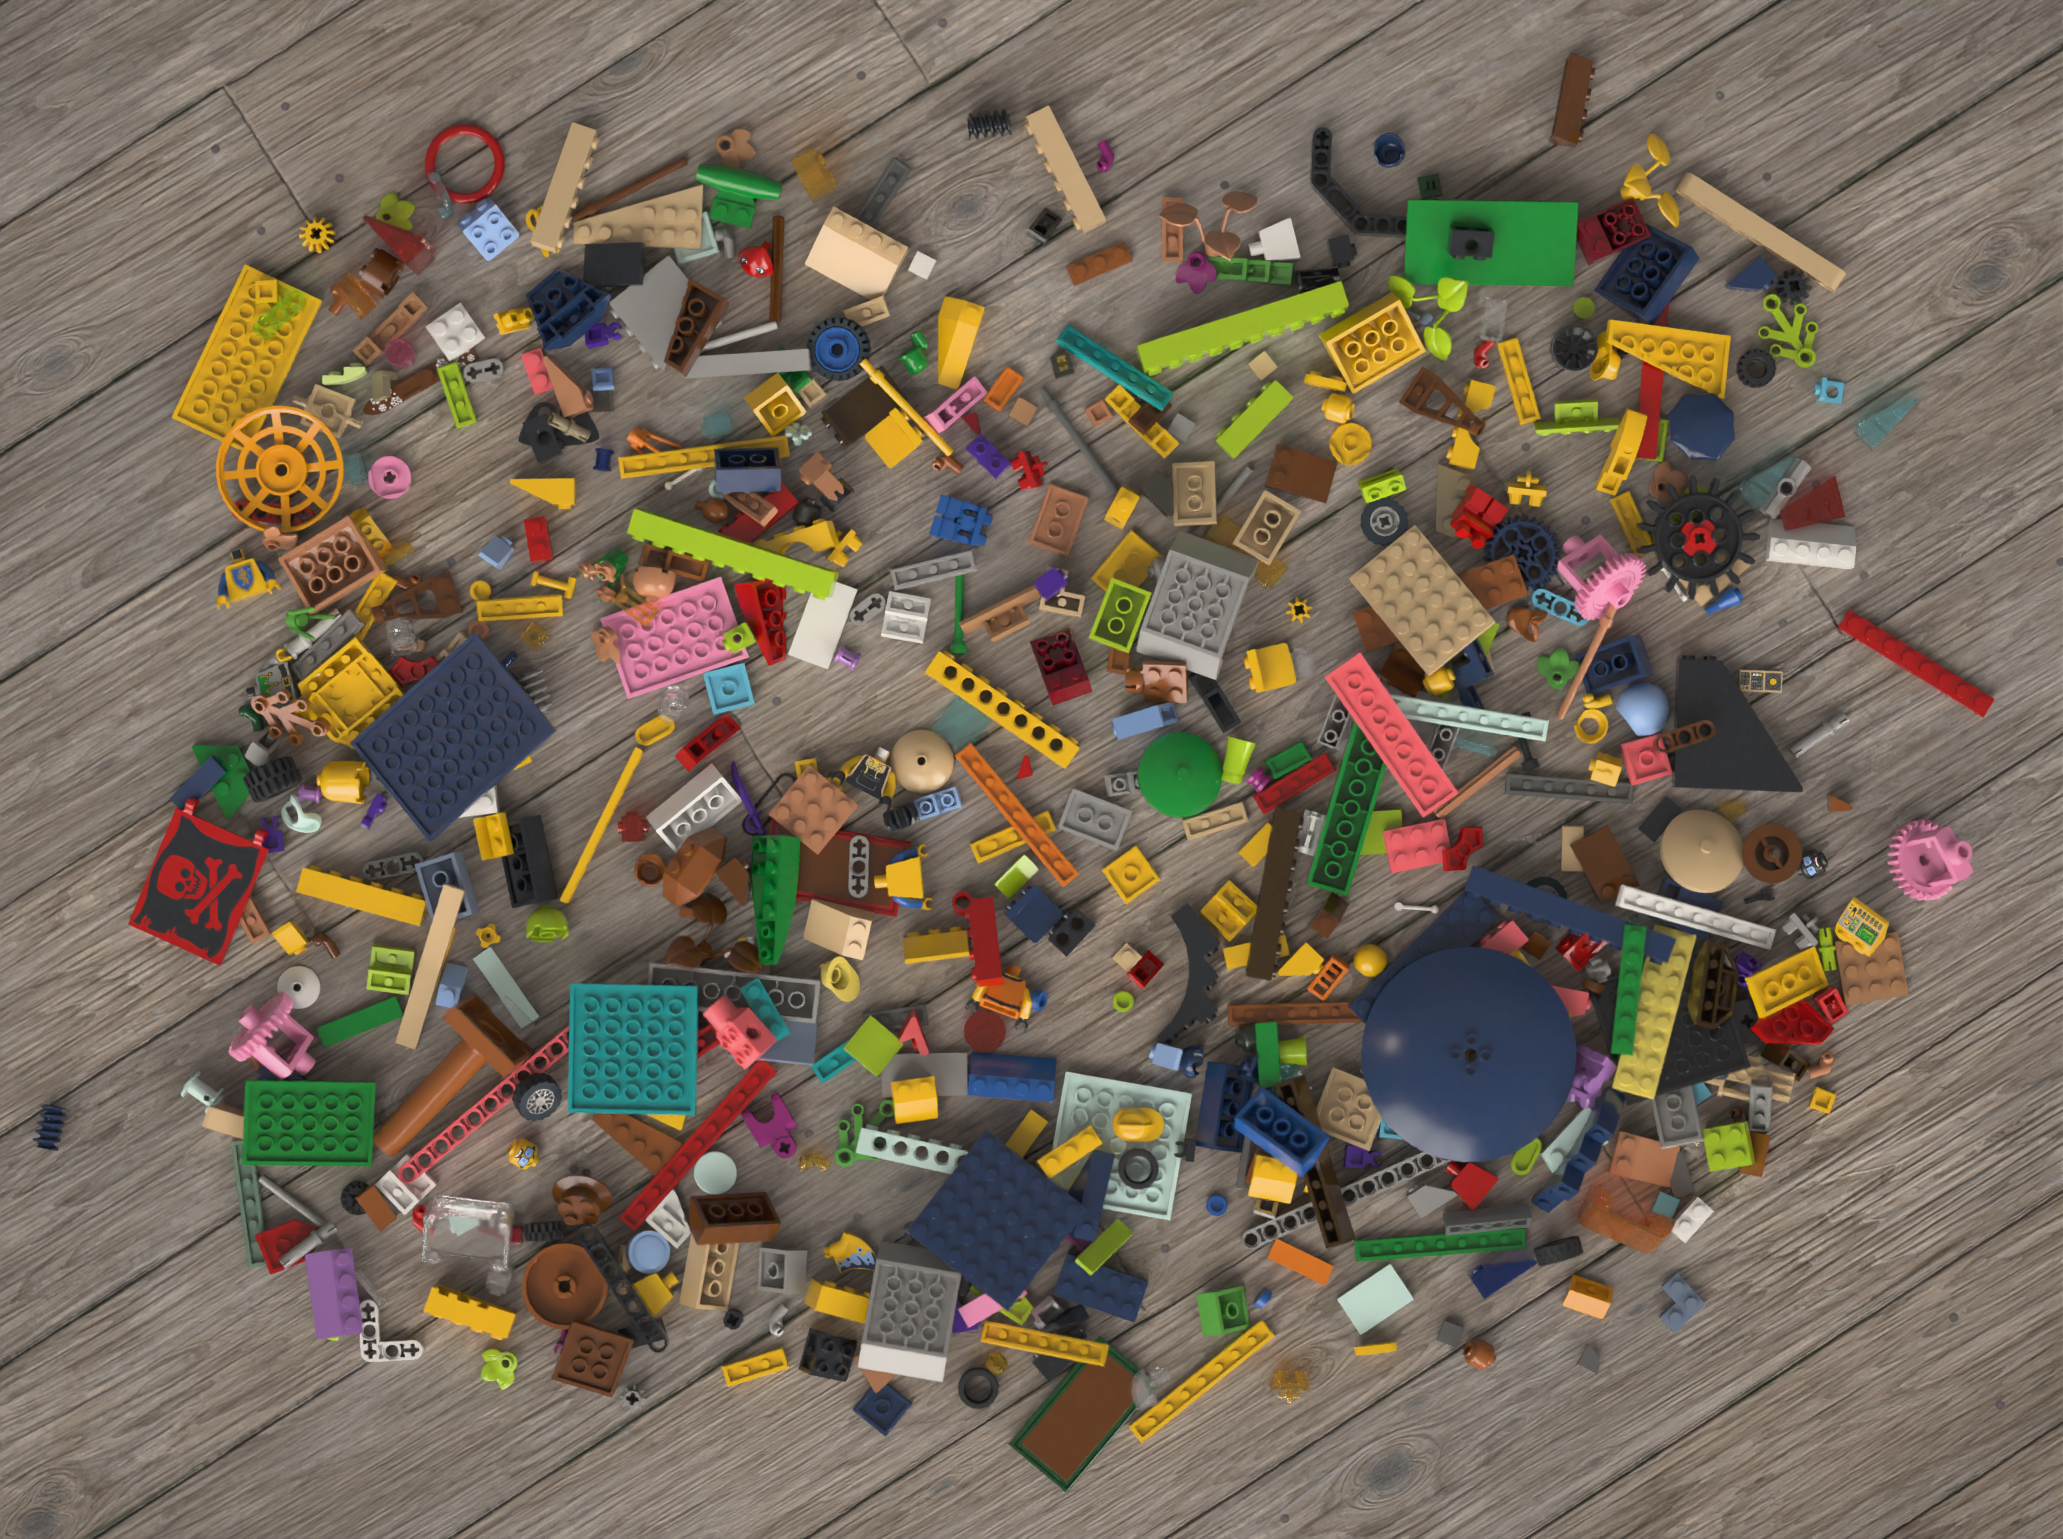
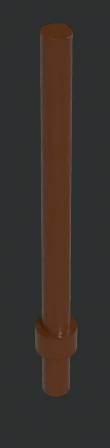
M682 157L595 203L590 202L586 204L585 208L571 214L573 221H579L588 215L593 216L598 213V210L688 164L686 159Z

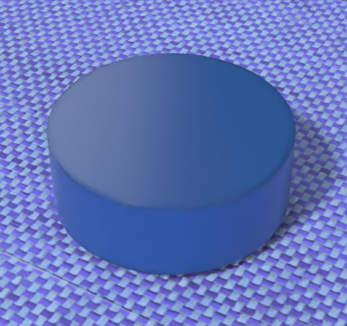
M1035 989L1032 992L1031 1009L1037 1011L1044 1009L1047 1003V993L1045 990Z
M1219 1194L1210 1196L1206 1202V1208L1213 1216L1224 1214L1228 1207L1226 1199Z
M1264 1287L1255 1297L1253 1304L1259 1309L1263 1308L1271 1298L1272 1291Z

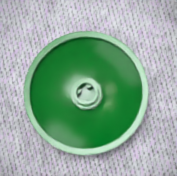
M1186 732L1169 733L1157 738L1145 749L1138 764L1137 781L1142 796L1153 809L1169 817L1185 818L1204 811L1213 803L1222 784V767L1214 749L1202 738Z

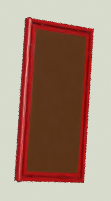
M774 818L770 820L768 836L795 837ZM839 829L817 855L800 841L796 900L811 902L812 898L874 912V914L897 917L899 904L894 902L892 896L888 895V887L875 888L874 876L886 875V866L889 865L890 859L900 851L909 849L911 844L909 841ZM855 836H864L870 845L868 892L862 898H855L849 892L850 842ZM858 840V843L854 844V847L858 850V855L853 854V858H866V854L861 855V849L866 847V844H863L862 840ZM856 861L853 864V870L856 873L863 872L865 870L864 862ZM852 875V880L857 879V885L853 886L852 890H855L856 894H860V891L864 890L860 880H865V875L862 877Z

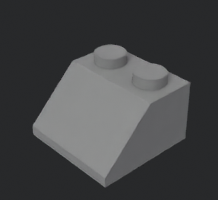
M760 1247L757 1290L783 1294L805 1293L807 1250Z

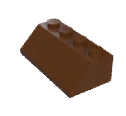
M1570 53L1565 61L1550 140L1552 144L1573 148L1577 146L1578 142H1582L1584 130H1580L1581 122L1586 121L1588 109H1584L1585 101H1589L1591 96V89L1588 88L1589 80H1593L1595 75V68L1592 67L1593 61L1574 53Z
M766 1192L690 1196L689 1199L690 1231L697 1245L773 1241L781 1225Z

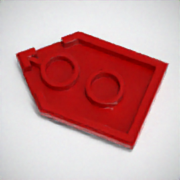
M294 1219L256 1234V1240L270 1275L285 1269L278 1260L279 1257L310 1236V1232L313 1230L317 1231L318 1228ZM315 1248L309 1251L307 1254L314 1253ZM305 1255L289 1267L304 1262Z

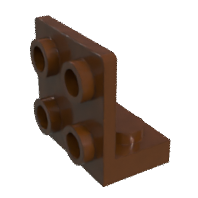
M1398 640L1378 678L1402 691L1404 694L1415 698L1423 684L1426 672Z

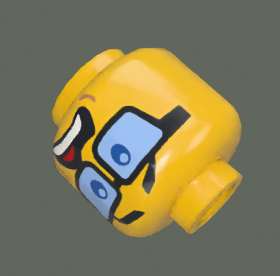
M524 1138L515 1139L507 1150L508 1160L523 1170L528 1169L530 1166L535 1167L540 1159V1156H538L539 1149L535 1144Z

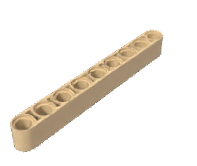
M1686 172L1675 189L1683 198L1797 271H1803L1805 276L1827 290L1835 292L1845 277L1846 273L1841 268L1694 174Z

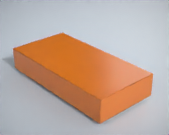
M1007 365L983 401L1000 413L1025 378Z

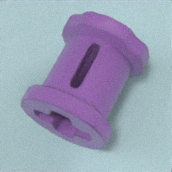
M842 645L834 662H841L853 671L862 654H855L846 649L845 645Z
M301 782L298 789V801L310 800L320 804L322 798L320 786H308Z

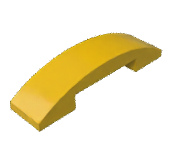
M1120 384L1104 399L1164 459L1179 445V442L1158 423L1143 435L1128 422L1141 406Z

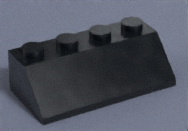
M541 815L507 822L514 854L501 858L512 908L558 899Z

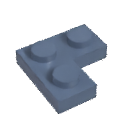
M1677 1272L1661 1285L1675 1303L1659 1317L1675 1333L1706 1304Z

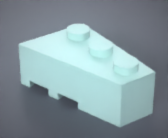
M1582 1107L1540 1151V1155L1551 1173L1558 1169L1572 1149L1592 1111L1590 1108L1585 1109Z

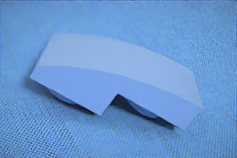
M957 786L914 800L920 820L963 807Z

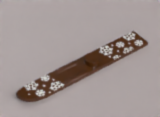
M472 347L451 363L457 361L459 368L462 369L478 360L479 357ZM443 356L390 387L391 397L383 401H373V398H371L365 404L363 412L367 415L384 413L441 381L437 368L450 364V361L446 356Z

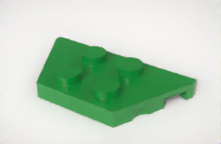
M192 746L200 766L214 755L228 770L211 789L226 820H231L250 794L243 778L251 769L240 746Z

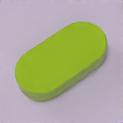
M1538 1137L1525 1147L1515 1151L1510 1162L1514 1173L1526 1175L1531 1171L1542 1149V1142Z

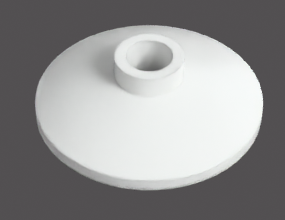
M295 966L287 969L280 976L277 990L278 993H281V991L285 992L292 999V1008L302 1009L312 1005L318 998L320 981L311 969ZM297 983L301 985L299 992L294 990V985Z

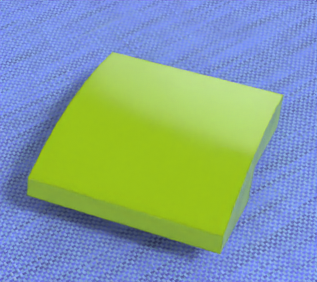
M373 944L366 989L409 995L416 950Z
M870 1015L843 1049L859 1061L863 1067L878 1077L904 1046V1043H898V1038Z

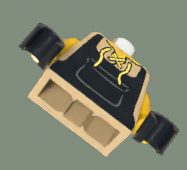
M881 747L878 748L874 757L864 754V756L857 755L846 761L831 777V781L834 778L840 780L838 786H841L845 781L879 800L878 808L883 803L887 804L886 811L890 810L896 791L895 774L891 771L892 768L885 764L890 752Z

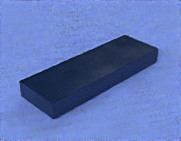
M214 755L211 756L170 800L179 809L184 810L188 798L191 799L193 797L200 800L228 770Z

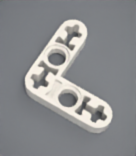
M367 1299L360 1304L363 1333H360L361 1357L365 1361L414 1360L423 1354V1344L418 1340L381 1341L379 1306L377 1302ZM367 1303H370V1307H374V1311L370 1313L371 1318L375 1317V1321L363 1322V1318H368L367 1311H363ZM369 1324L373 1325L376 1329L375 1335L371 1337L364 1333L365 1326ZM376 1339L377 1343H372V1349L376 1350L377 1353L373 1355V1358H370V1355L365 1353L369 1349V1342L365 1344L364 1340ZM401 1344H405L404 1348H410L412 1344H415L419 1351L415 1355H412L410 1351L404 1352L405 1356L402 1357L403 1349ZM389 1345H395L398 1348L396 1356L391 1357L387 1354L386 1349Z

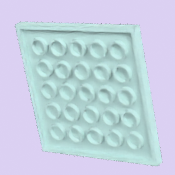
M1066 1071L1052 1149L1057 1148L1090 1124L1101 1139L1102 1144L1051 1177L1050 1180L1067 1193L1094 1150L1114 1154L1115 1157L1103 1209L1170 1220L1181 1158L1175 1157L1174 1153H1181L1183 1149L1181 1145H1175V1142H1184L1192 1093ZM1123 1108H1150L1160 1113L1164 1121V1128L1159 1138L1154 1141L1128 1142L1116 1136L1113 1131V1118ZM1134 1148H1141L1151 1152L1159 1165L1158 1176L1155 1182L1144 1189H1133L1126 1186L1118 1173V1164L1121 1157L1127 1151ZM1142 1156L1131 1158L1126 1165L1127 1176L1134 1181L1145 1180L1151 1173L1149 1161Z

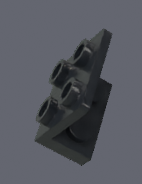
M810 1328L799 1370L809 1375L846 1382L857 1341L829 1335Z

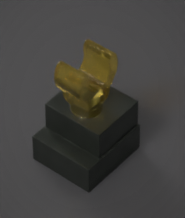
M1068 352L1050 357L1056 379L1074 374Z

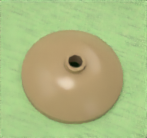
M914 730L903 735L894 745L890 756V767L892 768L891 771L895 774L896 781L903 788L914 793H930L941 788L950 778L954 766L953 753L947 741L939 734L929 730ZM924 757L926 760L925 764L919 765L917 762L918 758Z

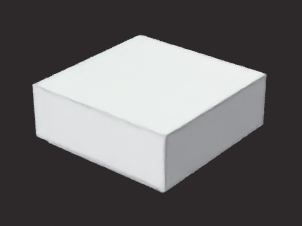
M917 251L908 271L928 280L937 260Z

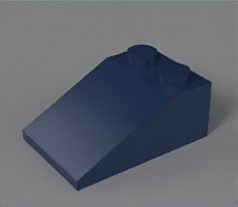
M1641 634L1631 635L1598 648L1583 678L1587 694H1596L1654 675ZM1587 651L1575 655L1576 661L1580 665Z

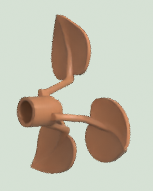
M1240 191L1229 192L1224 195L1222 204L1228 208L1226 209L1220 232L1212 230L1207 235L1204 233L1199 218L1196 217L1198 210L1191 205L1175 204L1169 206L1159 214V218L1178 227L1189 226L1195 221L1202 236L1201 240L1205 243V253L1213 257L1220 255L1230 260L1239 248L1241 240L1233 233L1224 232L1229 213L1232 210L1240 214L1252 210L1257 204L1258 198L1252 194Z

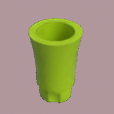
M1233 736L1227 737V749L1222 769L1224 771L1221 780L1241 785L1256 742Z
M1306 1036L1279 1041L1280 1064L1307 1066Z

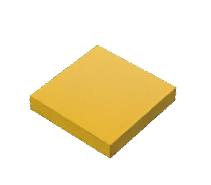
M1136 845L1102 869L1125 904L1161 880Z

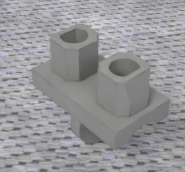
M1791 912L1787 915L1788 919L1781 925V928L1787 935H1790L1796 929L1801 933V936L1794 941V944L1800 951L1819 943L1808 930L1810 928L1813 933L1819 930L1815 925L1819 920L1817 916L1810 919L1806 913L1801 916L1805 922L1803 924L1795 913Z

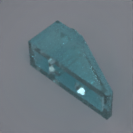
M1914 398L1874 413L1867 418L1861 417L1854 425L1857 429L1853 433L1871 450L1876 448L1918 400Z
M1791 455L1752 476L1747 481L1742 480L1736 488L1742 492L1739 500L1755 511L1760 510L1796 457Z

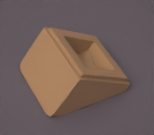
M1018 397L1009 417L1028 426L1038 407Z

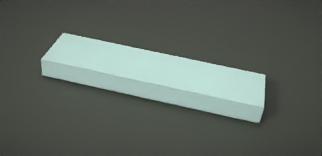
M489 947L473 958L521 1029L540 1017L492 947Z

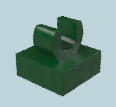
M1438 173L1417 178L1421 199L1441 196L1443 194Z

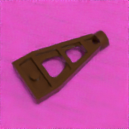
M1421 367L1399 401L1400 404L1420 416L1467 430L1476 437L1482 433L1486 426V422L1477 418L1440 377L1424 367ZM1434 390L1440 391L1446 399L1440 410L1431 409L1426 406V402ZM1451 404L1457 405L1463 411L1458 420L1446 416V412Z
M448 571L425 579L381 606L372 607L375 622L378 624L385 621L442 619L462 613L451 573ZM426 590L433 591L437 606L434 609H421L417 604L418 595ZM411 599L414 611L405 614L398 613L396 609L397 603ZM382 609L386 611L385 617H383Z

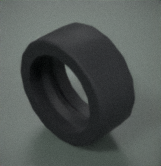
M1134 1148L1129 1150L1119 1161L1118 1173L1120 1178L1130 1188H1147L1155 1182L1158 1176L1159 1165L1151 1152L1145 1149ZM1135 1156L1146 1158L1151 1165V1173L1143 1181L1131 1180L1126 1173L1127 1162Z
M975 1367L962 1375L959 1381L958 1393L960 1399L968 1407L983 1409L989 1407L995 1401L999 1385L991 1371ZM983 1376L990 1382L991 1392L986 1399L975 1401L967 1395L966 1384L970 1378Z

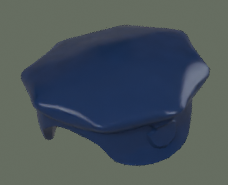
M1686 393L1668 414L1671 441L1691 460H1718L1735 439L1734 413L1714 393Z

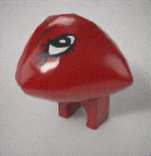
M765 240L761 246H750L738 252L740 266L747 275L765 278L773 274V264L768 254L772 244Z

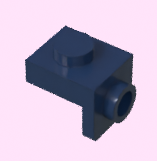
M1255 1055L1247 1056L1240 1064L1241 1071L1239 1076L1260 1087L1258 1057Z

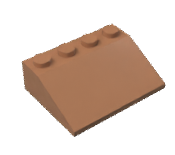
M350 515L278 558L306 608H316L315 611L309 612L310 614L319 613L388 570L377 550Z

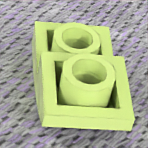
M350 363V367H344V375H341V372H328V375H322V384L334 386L349 383L368 374V369L362 367L361 363Z

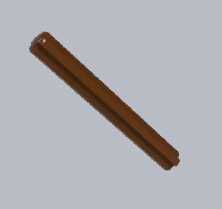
M773 216L771 261L773 264V274L771 275L770 321L781 320L784 245L783 216Z

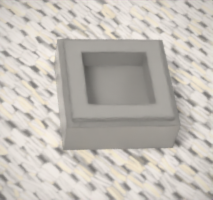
M1177 413L1167 432L1185 443L1196 424Z

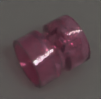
M394 339L386 347V358L396 368L408 369L415 363L417 358L416 350L406 340Z

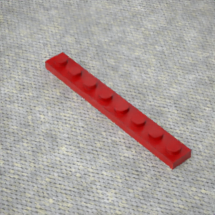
M1850 609L1837 627L1982 718L1995 700Z

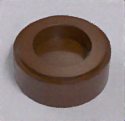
M1584 979L1582 984L1583 988L1597 994H1602L1605 988L1588 979Z

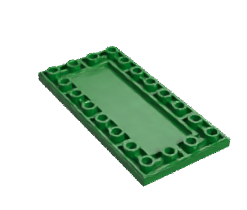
M1407 199L1404 278L1408 279L1412 284L1438 285L1440 279L1452 277L1468 281V285L1574 286L1578 201ZM1449 226L1492 228L1495 232L1492 258H1486L1484 261L1475 260L1471 256H1465V259L1452 258V255H1449L1447 252ZM1468 240L1465 247H1474L1476 240Z

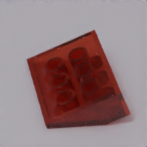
M367 215L363 217L368 225L417 276L436 259L433 255L435 250L419 233L415 236L411 231Z

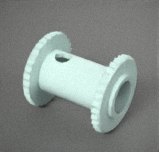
M197 1071L184 1085L181 1096L184 1097L187 1093L191 1094L207 1106L205 1113H207L209 1106L220 1102L225 1090L222 1088L216 1092L198 1079L201 1072Z

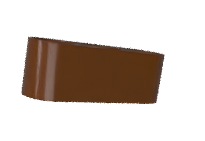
M1703 720L1660 734L1654 738L1653 748L1658 753H1667L1710 739L1715 734V726L1711 721ZM1702 724L1709 727V734L1707 736H1702L1699 732ZM1681 731H1686L1689 734V740L1686 743L1681 742L1679 739ZM1662 737L1666 738L1669 742L1665 750L1661 749L1658 745Z

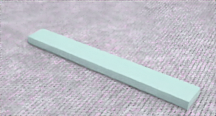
M1390 694L1407 719L1546 741L1549 720Z

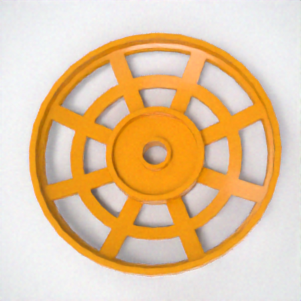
M270 406L247 414L229 430L218 451L216 478L224 502L239 520L250 527L264 532L270 526L260 524L249 518L252 512L259 508L267 513L282 515V527L278 528L281 534H288L311 527L331 510L342 489L344 461L337 439L320 419L299 408ZM280 413L299 415L313 422V425L307 433L295 427L282 426ZM271 414L273 427L261 430L251 438L240 431L252 420ZM320 429L331 441L337 460L325 462L321 448L313 439ZM283 432L298 435L302 440L295 448L284 445ZM274 433V446L264 450L256 444L264 436ZM235 437L245 446L240 453L237 470L224 471L226 453ZM309 444L316 452L319 460L318 463L307 464L306 459L302 455ZM251 450L259 456L256 469L244 470L246 457ZM281 464L287 467V473L284 476H279L276 472L277 467ZM338 469L336 488L332 498L327 503L319 496L325 483L326 470ZM320 471L318 484L313 491L305 484L308 472ZM257 477L259 484L262 486V489L255 497L249 490L245 478ZM238 479L242 492L250 501L242 511L231 499L225 480ZM300 490L308 497L301 504L290 508L289 495ZM269 493L280 496L281 508L267 506L262 501ZM313 502L322 509L318 515L309 521L291 526L290 514L305 509Z

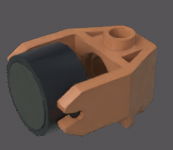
M818 452L799 469V472L802 474L800 479L807 486L811 484L822 495L820 501L832 513L838 510L855 491L843 478L837 480L831 474L833 472L832 465Z

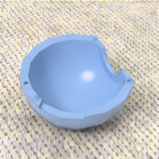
M1648 682L1635 683L1627 687L1620 694L1616 704V710L1638 737L1651 736L1660 732L1667 724L1671 713L1670 701L1666 693L1657 685Z

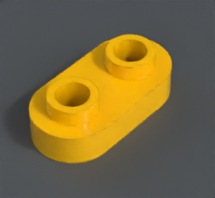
M1310 371V374H1305L1303 382L1305 384L1345 392L1347 383L1343 382L1344 378L1331 376V378L1322 377L1323 373Z

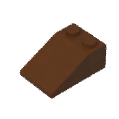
M1277 444L1265 488L1326 504L1337 462Z
M1608 825L1570 844L1596 900L1602 905L1618 897L1621 885L1632 888L1640 886Z

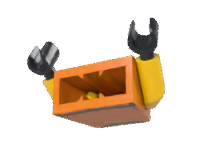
M1009 965L1007 972H1002V985L977 986L972 995L973 999L966 1003L965 1009L972 1003L975 1005V1010L973 1011L975 1013L979 1009L978 1002H980L982 1007L1018 1019L1015 1022L1016 1030L1019 1023H1025L1024 1031L1028 1029L1026 1019L1030 1015L1032 1000L1029 989L1025 987L1026 981L1018 978L1021 969L1018 966Z

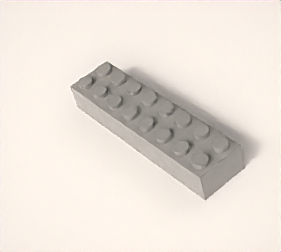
M650 963L647 985L699 986L698 1011L706 1012L724 995L736 1007L750 1008L752 1011L740 988L760 978L783 1020L817 1023L821 980L700 967L686 969L675 965Z

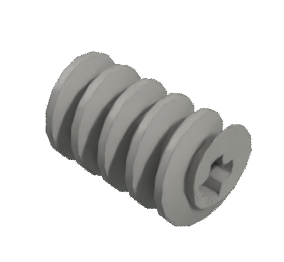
M543 670L520 675L523 677L518 680V683L525 685L522 688L528 693L542 713L545 714L553 711L548 710L553 703L545 701L550 697V694H543L548 689V686H541L545 678H538V675Z

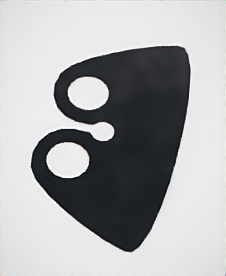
M541 402L533 407L525 421L538 417V411L541 407H548L551 410V415L553 412L556 414L557 412L552 404ZM560 408V416L565 418ZM584 412L575 419H572L575 421V424L591 431L586 442H582L571 435L567 436L559 429L554 430L556 437H561L564 446L591 443L600 437L588 412ZM523 426L518 440L522 444L531 445ZM543 432L539 436L540 443H548L550 441V434Z

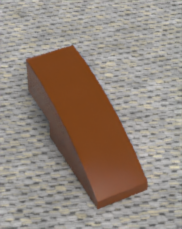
M643 544L638 565L662 568V571L667 573L668 570H671L678 576L704 582L709 561L696 560L686 554L682 555L671 550Z

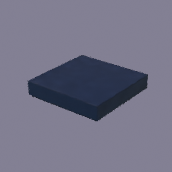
M887 1383L877 1393L870 1387L853 1411L886 1437L913 1403Z

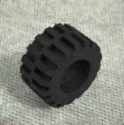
M284 756L250 771L243 778L253 802H263L296 787L303 780L292 756Z

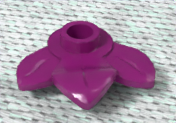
M1193 252L1189 255L1187 262L1178 267L1175 280L1177 284L1188 282L1191 290L1195 294H1199L1204 290L1207 281H1216L1217 271L1212 264L1208 263V258L1204 253ZM1200 259L1201 264L1199 266H1195L1196 260Z

